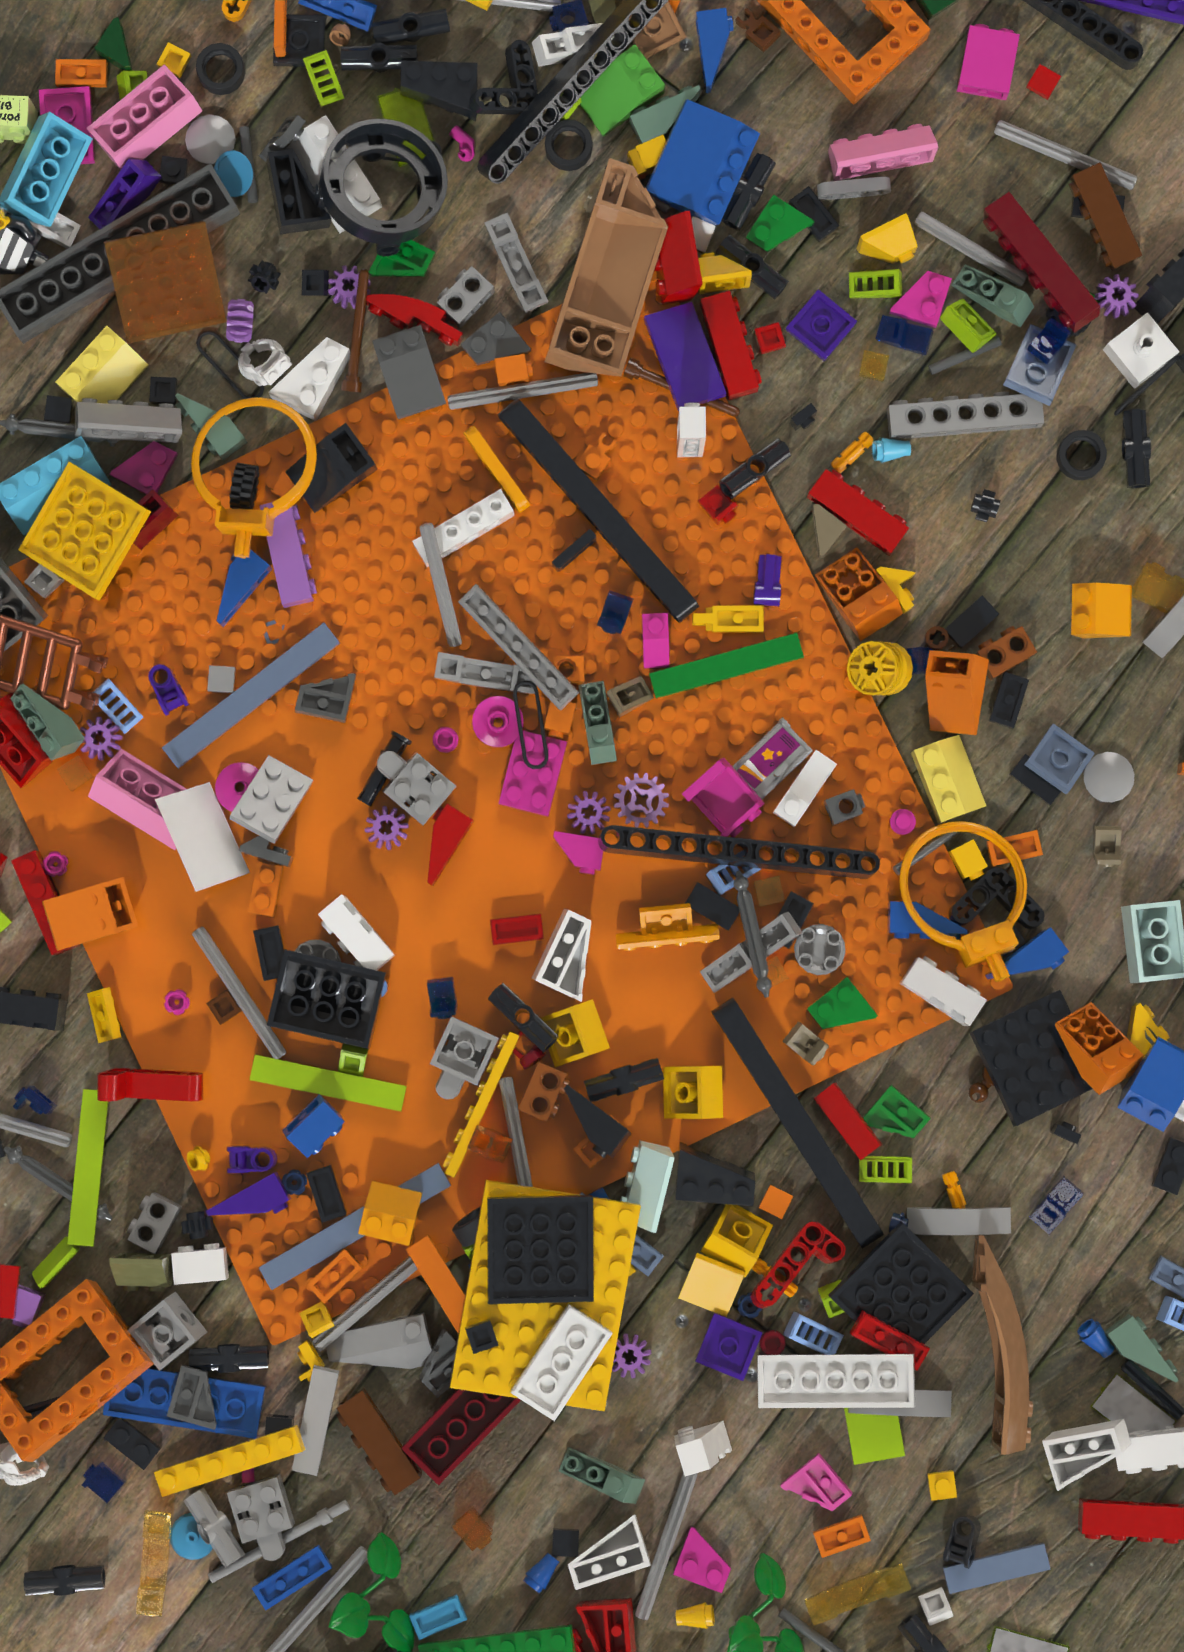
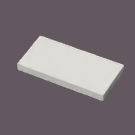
M568 1303L511 1389V1394L555 1421L613 1334L612 1331Z

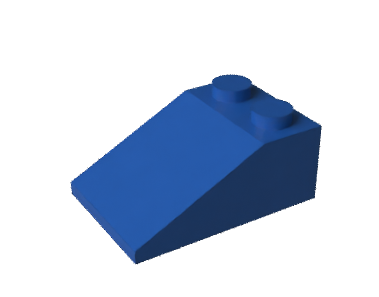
M1158 1037L1122 1089L1117 1108L1164 1132L1184 1100V1050Z

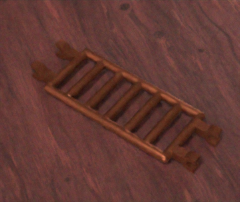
M0 614V668L8 628L23 632L13 683L0 679V690L14 694L18 687L23 684L32 637L36 636L46 639L47 643L37 690H32L62 710H67L71 702L80 704L83 708L91 711L94 709V705L97 706L99 704L100 694L74 689L78 665L101 673L102 668L107 667L108 657L83 652V643L79 639ZM57 643L71 648L61 698L47 694Z

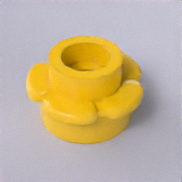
M195 1146L194 1150L187 1153V1162L193 1171H204L208 1167L210 1156L207 1150L202 1149L200 1146Z

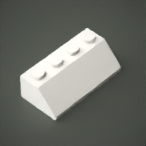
M326 115L304 128L302 135L296 141L293 140L286 148V150L293 149L314 190L315 185L320 180V172L331 142L338 135ZM346 145L338 153L334 150L331 160L336 163L339 156L347 149ZM354 159L344 173L345 193L351 204L358 211L369 216L382 208V204L377 193ZM330 215L331 221L339 234L345 231Z

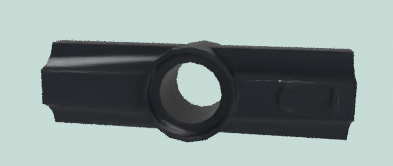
M446 8L420 14L408 12L399 18L372 23L375 43H383L384 45L401 41L416 42L421 37L450 32ZM410 23L417 25L414 31H407L404 28Z
M374 43L371 46L341 47L340 51L342 71L374 70L381 73L388 69H401V61H418L417 45L386 46L383 43ZM376 54H384L386 56L381 62L373 60Z
M759 153L754 156L745 176L740 178L732 195L733 198L721 221L726 226L739 231L743 227L752 207L755 208L765 189L764 185L776 165V162L770 157Z
M730 234L722 241L715 252L717 255H722L744 267L747 263H756L759 269L752 272L751 282L774 300L789 283L788 280L767 265L760 255L752 253Z
M1146 410L1123 411L1122 416L1124 429L1122 457L1126 461L1127 488L1149 487L1151 441L1150 437H1147Z
M779 438L722 478L718 482L721 491L732 500L790 458L789 447L784 441H781ZM750 465L757 466L759 473L753 472Z
M504 983L498 986L488 997V1000L543 1053L559 1038L533 1012L531 1007L526 1005ZM527 1012L530 1014V1019L526 1023H519L516 1020L518 1014Z
M656 1058L634 1066L627 1065L611 1070L608 1074L585 1080L584 1084L590 1102H595L615 1094L619 1096L638 1090V1087L664 1080L659 1060Z
M224 1344L211 1348L189 1349V1367L204 1371L218 1370L220 1373L239 1372L241 1369L268 1368V1345L240 1346V1344Z
M62 1565L53 1567L50 1570L27 1571L24 1573V1591L26 1595L54 1593L56 1596H62L83 1590H100L105 1588L106 1576L104 1565L84 1567Z
M915 1613L907 1616L898 1626L901 1633L914 1647V1652H948L937 1636L931 1634Z

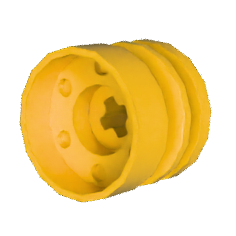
M882 641L862 643L853 650L848 659L847 673L849 681L855 689L863 694H896L907 687L912 678L913 664L911 656L905 648L897 643Z

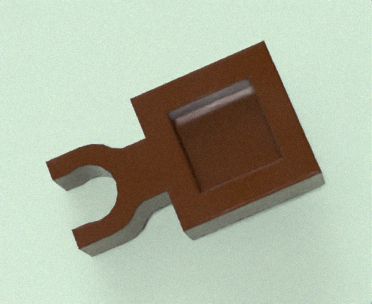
M746 8L744 12L749 19L743 21L737 17L735 19L736 24L742 29H747L745 37L764 53L781 36V30L763 15L756 20L753 13Z

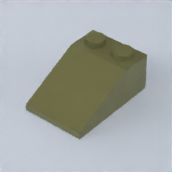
M121 1252L109 1258L116 1286H124L123 1290L139 1291V1286H147L149 1291L162 1292L165 1291V1287L172 1285L173 1268L171 1254Z

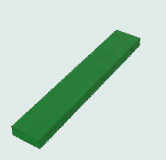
M794 633L649 673L655 698L658 699L804 658L798 634Z

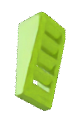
M327 50L303 58L320 107L345 99ZM325 60L326 64L312 69L310 64ZM326 69L329 70V74L315 78V73ZM332 79V84L319 88L318 83ZM336 89L337 93L322 97L321 93Z
M900 269L849 272V298H895L903 296L902 272ZM858 278H862L863 291H858ZM868 278H872L873 291H868ZM879 278H883V290H879ZM889 278H893L894 289H889Z
M866 1156L861 1161L859 1159V1182L912 1183V1157ZM867 1161H872V1177L867 1176ZM878 1162H882V1177H878ZM888 1162H893V1177H888ZM899 1162H904L903 1177H899Z

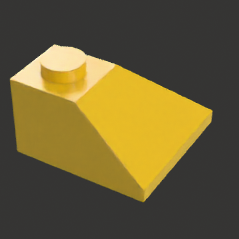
M907 213L861 235L856 248L858 253L891 264L898 261L905 263L914 257L913 253L916 252L918 246Z
M705 253L698 258L703 282L699 289V294L750 287L752 277L750 269L722 255L715 256V253Z

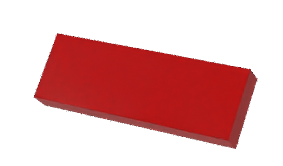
M836 1082L814 1098L860 1161L882 1145Z
M863 1310L850 1331L852 1336L885 1354H914V1370L918 1371L930 1350L927 1345Z

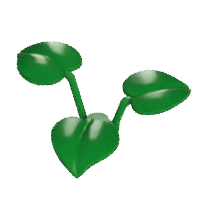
M379 1532L370 1543L367 1553L368 1564L374 1573L380 1575L379 1579L360 1594L347 1593L342 1596L333 1611L328 1627L348 1637L359 1638L366 1633L368 1620L384 1621L382 1636L385 1642L392 1649H396L397 1652H412L414 1647V1627L409 1615L401 1609L392 1610L389 1613V1617L369 1615L370 1604L367 1600L363 1599V1597L381 1584L386 1576L390 1579L396 1578L401 1569V1557L397 1546L387 1535Z
M761 1553L755 1565L754 1578L760 1592L768 1595L767 1600L749 1616L739 1617L735 1625L729 1628L730 1640L727 1652H763V1641L776 1642L775 1652H804L800 1637L792 1629L785 1628L781 1630L779 1637L760 1636L759 1625L753 1620L758 1613L773 1601L774 1597L780 1599L786 1591V1580L782 1569L773 1558L765 1553Z

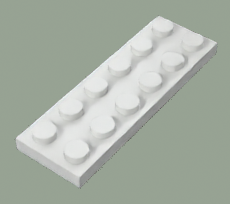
M914 1354L758 1355V1408L915 1407Z

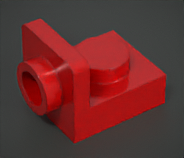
M718 484L698 500L700 506L717 525L722 521L727 524L737 515L735 512L738 507L735 501L732 502L729 497L725 496Z

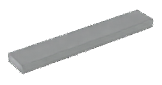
M475 584L458 601L559 710H562L579 693L479 585Z

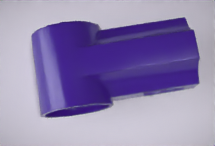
M772 554L759 556L758 579L755 582L754 605L779 607L781 584H779L782 556Z

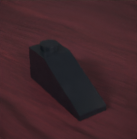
M566 1085L564 1090L589 1140L594 1144L592 1150L603 1158L606 1155L614 1158L632 1133L569 1085Z

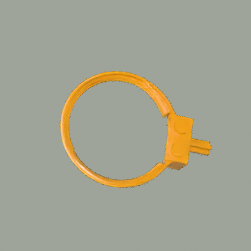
M247 398L228 404L216 412L202 427L192 451L191 468L193 480L202 498L216 510L215 526L222 534L236 535L235 557L249 558L252 535L273 536L274 519L291 508L304 495L313 479L316 468L317 451L315 439L307 422L297 411L280 401L269 398ZM245 407H269L286 414L297 424L306 444V464L301 478L289 492L272 502L273 508L264 507L263 510L224 508L220 500L209 492L200 472L199 455L206 434L222 416Z
M957 821L930 828L911 844L901 864L899 876L900 892L908 913L928 937L937 943L958 949L965 968L987 961L995 982L1010 977L1001 955L1012 952L1019 944L1012 928L1023 910L1027 896V878L1019 855L1000 834L980 824ZM950 832L973 833L993 842L1009 859L1016 877L1015 901L1006 920L962 936L961 940H956V937L941 933L927 924L914 908L908 890L909 868L916 853L931 839Z

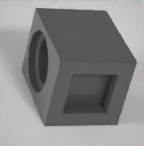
M854 789L826 799L823 802L832 826L862 815V808H865L861 794H856ZM841 800L851 802L852 811L846 814L840 811L839 802Z

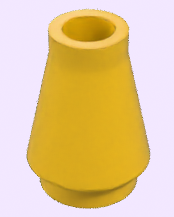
M704 1602L676 1610L677 1626L683 1625L708 1629V1626H714L715 1615L713 1605H707Z

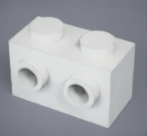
M219 1243L204 1244V1249L194 1250L193 1245L178 1247V1252L171 1253L174 1285L221 1281L229 1278L226 1247L219 1248Z

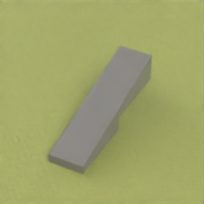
M789 911L781 914L760 929L766 958L803 933ZM746 940L700 971L714 993L752 968Z
M317 1365L313 1367L300 1428V1435L306 1450L295 1454L292 1471L314 1476L318 1474L339 1370Z

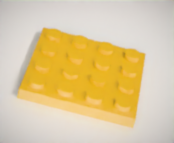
M68 462L18 550L100 601L151 511L74 463Z

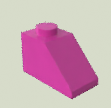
M668 613L642 614L644 669L669 668Z
M554 831V839L572 864L580 868V873L594 875L595 870H601L603 850L598 844L599 838Z

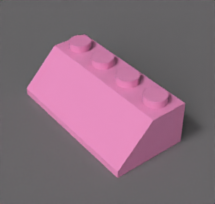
M164 64L86 129L121 170L129 158L144 160L199 115L202 109L190 91Z
M915 124L909 126L908 130L898 131L897 129H889L884 131L882 135L864 134L859 136L857 140L848 141V139L844 138L834 141L828 150L834 181L933 162L938 150V144L930 125L922 126V124Z
M120 749L96 775L88 797L168 847L176 850V846L155 799L186 790V788L123 749Z

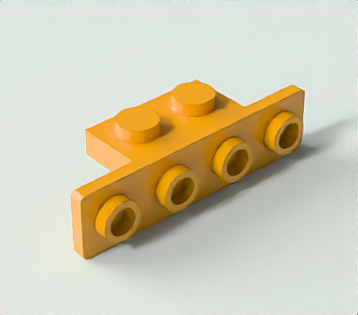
M690 903L639 908L641 931L616 934L617 949L627 951L635 950L637 947L659 948L667 944L682 946L689 942L700 941L701 943H710L720 939L718 924L692 925Z

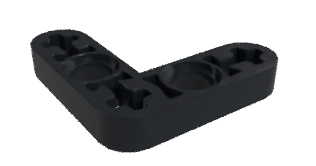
M515 40L505 50L511 88H480L469 99L473 111L478 114L520 115L526 109L528 103L519 102L517 104V101L524 98L525 101L531 103L536 98L538 91L530 47L525 41ZM518 71L526 75V83H522L518 79ZM500 95L508 99L509 107H504L500 103ZM481 97V100L483 101H489L490 99H492V101L484 105L482 101H479V98Z
M994 867L990 869L950 908L948 914L950 921L959 926L966 925L994 898L1010 913L1013 904L1008 901L1007 896L1009 892H1016V881L1002 868ZM998 875L1000 877L999 883L994 885L991 882L993 880L992 876ZM1008 884L1010 887L1001 893L1000 890ZM974 890L983 892L985 896L983 903L974 901L972 897ZM1027 894L1025 903L1028 906L1024 908L1025 910H1022L1017 921L1027 929H1034L1042 924L1045 915L1042 908ZM967 905L972 907L964 914L965 918L959 919L957 917L958 910H962ZM1034 912L1036 914L1035 920L1028 921V913Z

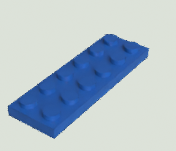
M148 1368L106 1402L103 1409V1415L255 1439L258 1437L266 1386L208 1377L217 1423L215 1430L167 1417L179 1372L159 1371L158 1369Z

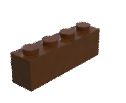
M1101 162L1072 175L1069 188L1074 198L1078 196L1082 203L1079 210L1085 221L1089 219L1093 228L1090 230V234L1094 243H1099L1103 250L1100 256L1105 267L1110 266L1113 271L1142 256L1140 248Z
M365 1388L338 1405L336 1408L338 1410L336 1414L338 1420L344 1427L348 1425L353 1433L351 1435L352 1441L358 1449L361 1447L368 1455L365 1457L368 1465L373 1471L375 1469L378 1470L382 1476L379 1480L387 1492L392 1491L395 1496L421 1478L422 1473L414 1461L401 1449L402 1443Z

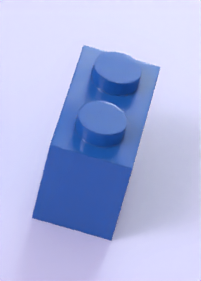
M319 1094L282 1131L285 1137L308 1158L311 1154H317L324 1146V1142L330 1136H335L342 1129V1124L345 1121Z

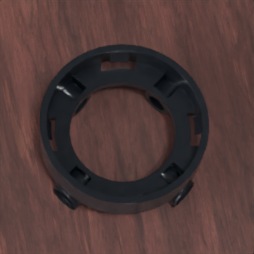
M390 119L360 121L341 131L331 142L323 161L319 183L315 185V203L317 207H326L332 218L353 236L376 243V250L379 256H392L400 251L401 243L420 236L436 220L447 192L448 178L446 166L435 145L417 129ZM405 141L411 143L412 145L417 147L425 155V157L421 159L413 150L403 145V143ZM346 144L348 148L339 156L335 163L331 160L333 151L335 150L338 153ZM386 153H390L403 159L410 165L418 177L416 187L418 204L409 214L396 220H377L364 215L351 204L344 189V173L348 165L360 155H362L364 161L375 162L383 159Z

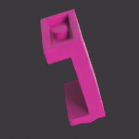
M984 24L970 25L956 91L1006 100L1010 91L1020 34H1016L1013 30L1006 28L999 30L989 29V26Z
M724 757L717 761L682 793L688 802L692 800L721 832L720 836L723 837L730 836L734 838L743 830L741 824L747 819L752 822L762 813L759 808L765 804Z

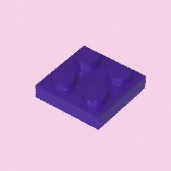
M818 289L785 330L825 362L857 324V320Z
M713 1313L695 1362L744 1381L762 1331Z

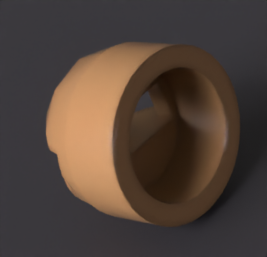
M339 23L332 28L329 38L335 45L345 46L350 40L351 31L346 24L342 25Z

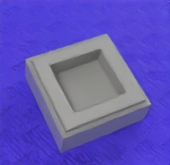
M209 665L207 691L233 693L236 668Z

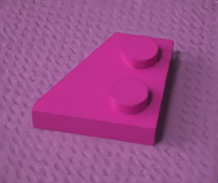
M927 271L891 307L889 314L936 328L952 278Z
M153 441L110 472V476L146 495L152 489L158 492L178 454Z
M820 1453L816 1454L780 1485L782 1489L795 1492L810 1502H817L821 1507L830 1511L835 1510L852 1496V1491Z
M690 1526L673 1575L722 1593L731 1567L698 1533L696 1528Z

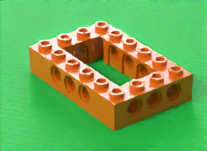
M756 0L853 105L928 39L931 31L904 0H861L866 5L865 9L868 12L871 10L883 23L882 27L889 33L857 61L801 0Z
M85 1279L0 1348V1430L22 1461L34 1462L154 1364L129 1333L128 1325L95 1281ZM86 1322L110 1357L31 1420L32 1415L24 1410L17 1400L18 1395L16 1392H12L3 1379L14 1380L21 1376V1372L31 1363L42 1359L41 1355L55 1344L59 1345L63 1337L73 1329L80 1328Z

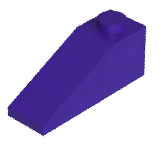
M129 158L88 218L99 229H102L138 207L151 194L162 176L146 160Z
M274 1172L208 1209L206 1213L208 1216L267 1213L273 1210L274 1214L287 1208L286 1202L292 1198L284 1188L278 1173Z

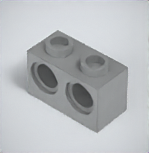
M472 266L468 270L463 269L456 276V283L450 289L446 287L437 297L439 300L437 302L438 308L446 311L447 317L460 329L495 293L494 286ZM469 282H477L480 287L478 290L471 292L466 289V285ZM453 300L462 302V306L458 310H452L448 305Z
M156 1192L151 1193L150 1197L146 1195L139 1207L142 1212L138 1220L134 1218L127 1230L130 1233L128 1240L154 1254L158 1253L182 1206ZM155 1203H160L164 1206L165 1213L162 1217H157L153 1214L152 1209ZM147 1226L152 1229L153 1237L151 1240H144L141 1237L142 1227Z

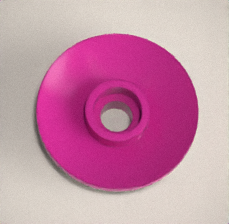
M493 696L483 700L477 706L473 714L472 725L476 736L484 744L491 747H504L510 745L519 737L514 701L503 696ZM519 708L521 724L523 729L524 719L521 709ZM498 718L503 720L501 727L494 726V721Z
M243 762L233 763L224 768L218 775L215 784V792L220 804L232 812L259 769ZM243 783L244 790L237 792L235 789L236 784Z

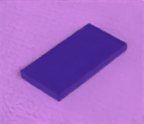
M692 302L644 316L645 325L678 411L679 407H684L685 403L703 404L726 396V390Z

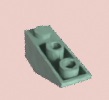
M700 86L684 87L678 92V95L671 98L669 96L662 97L655 102V105L649 108L643 106L632 112L633 115L630 116V125L639 145L660 135H664L666 139L672 131L685 100L688 99L695 102L699 98Z
M966 264L952 283V287L998 317L1019 327L1022 326L1034 308L1026 292Z
M177 393L175 397L179 403L176 404V407L181 409L184 417L189 414L194 421L191 427L198 435L202 427L216 411ZM225 415L214 423L205 436L209 441L206 447L214 457L219 455L223 461L248 443L232 420Z
M604 681L580 684L578 686L591 765L617 761Z
M21 684L10 698L14 707L19 711L28 728L33 732L41 748L46 752L51 761L74 753L84 741V736L70 716L26 685Z
M1127 1314L1104 1331L1119 1354L1174 1382L1179 1381L1175 1375L1178 1370L1169 1359L1165 1361L1160 1355L1162 1351L1161 1346L1154 1338H1148L1144 1332L1147 1330V1327L1138 1316L1134 1318L1132 1315Z
M568 1447L559 1472L622 1503L636 1504L645 1479L623 1468L571 1447Z

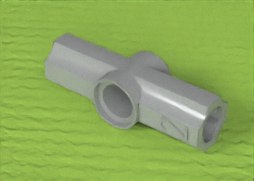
M204 1488L184 1500V1503L197 1522V1529L205 1543L212 1546L224 1567L231 1565L245 1555L231 1532L232 1527L228 1518L222 1511L217 1510Z

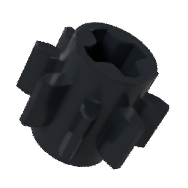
M261 260L258 266L252 265L249 271L251 275L248 278V282H251L254 290L267 294L270 288L276 290L281 273L277 272L274 264Z
M984 489L982 495L975 493L970 512L977 513L976 520L987 523L989 517L996 518L1001 501L994 498L996 492Z
M205 1210L187 1213V1220L181 1222L182 1233H189L190 1240L208 1237V1230L214 1228L212 1216L206 1217Z

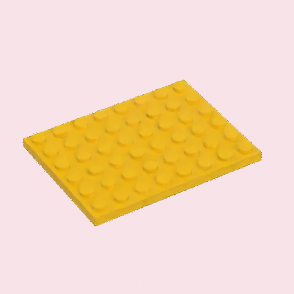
M485 1180L450 1388L518 1398L511 1394V1389L569 1303L612 1331L613 1334L566 1403V1406L605 1411L641 1205L593 1197L594 1302L488 1304L487 1197L568 1196L579 1194ZM490 1319L499 1346L473 1354L465 1327Z

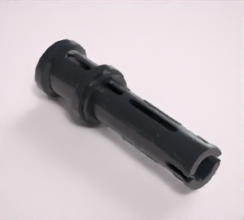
M392 730V737L385 749H381L380 755L386 751H393L401 757L407 745H411L412 741ZM377 766L357 797L358 800L369 806H372L376 796L387 780V777L378 770Z

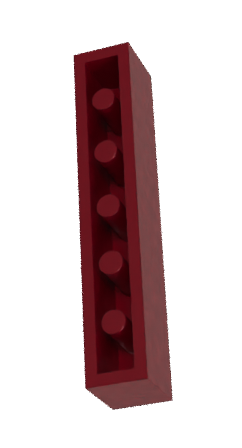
M1007 192L984 208L983 223L989 232H995L999 237L998 242L1005 251H1010L1014 256L1013 261L1020 270L1024 269L1031 285L1036 290L1038 288L1044 294V301L1051 309H1056L1060 314L1058 317L1061 323L1066 328L1070 327L1075 333L1099 316L1100 305L1010 192Z

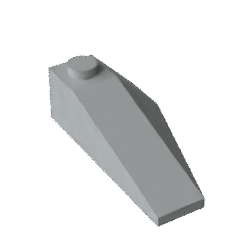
M425 1312L346 1330L326 1347L328 1359L331 1362L405 1369L425 1366L433 1349Z

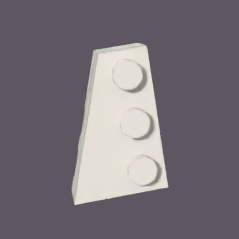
M326 337L268 392L271 399L280 401L298 413L316 421L349 361L350 349Z
M341 894L318 914L323 920L321 924L330 935L334 932L340 939L337 943L346 954L351 952L357 959L354 962L356 966L378 970L395 956L345 895Z
M564 909L531 979L582 1002L591 920L568 909Z
M926 956L923 959L917 957L900 981V984L961 1025L970 1026L987 999L980 996L981 992L970 985L966 987L958 982L959 978L946 970L944 973L937 969L936 966L938 964Z
M1124 1419L1054 1431L1042 1441L1057 1491L1122 1454L1132 1444Z
M724 1421L694 1430L693 1426L679 1429L678 1434L674 1435L676 1449L685 1477L711 1469L719 1462L718 1456L720 1459L726 1456L725 1453L732 1451Z
M1174 1425L1166 1426V1429L1143 1430L1128 1433L1132 1444L1122 1454L1116 1456L1118 1471L1126 1470V1474L1139 1473L1142 1471L1141 1468L1150 1467L1152 1471L1167 1469V1465L1176 1464L1178 1468H1184V1427L1174 1428Z
M634 1514L568 1564L575 1590L651 1566L636 1515Z

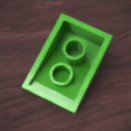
M634 44L620 54L580 97L582 102L579 105L604 137L633 115L632 112L634 110L649 105L663 95L665 84Z

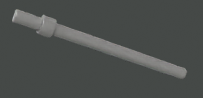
M344 1500L329 1509L325 1507L318 1511L316 1516L284 1532L282 1536L285 1544L321 1524L325 1526L331 1523L334 1517L350 1509L348 1502ZM259 1546L245 1553L243 1557L227 1567L223 1565L208 1573L210 1581L214 1583L262 1557Z

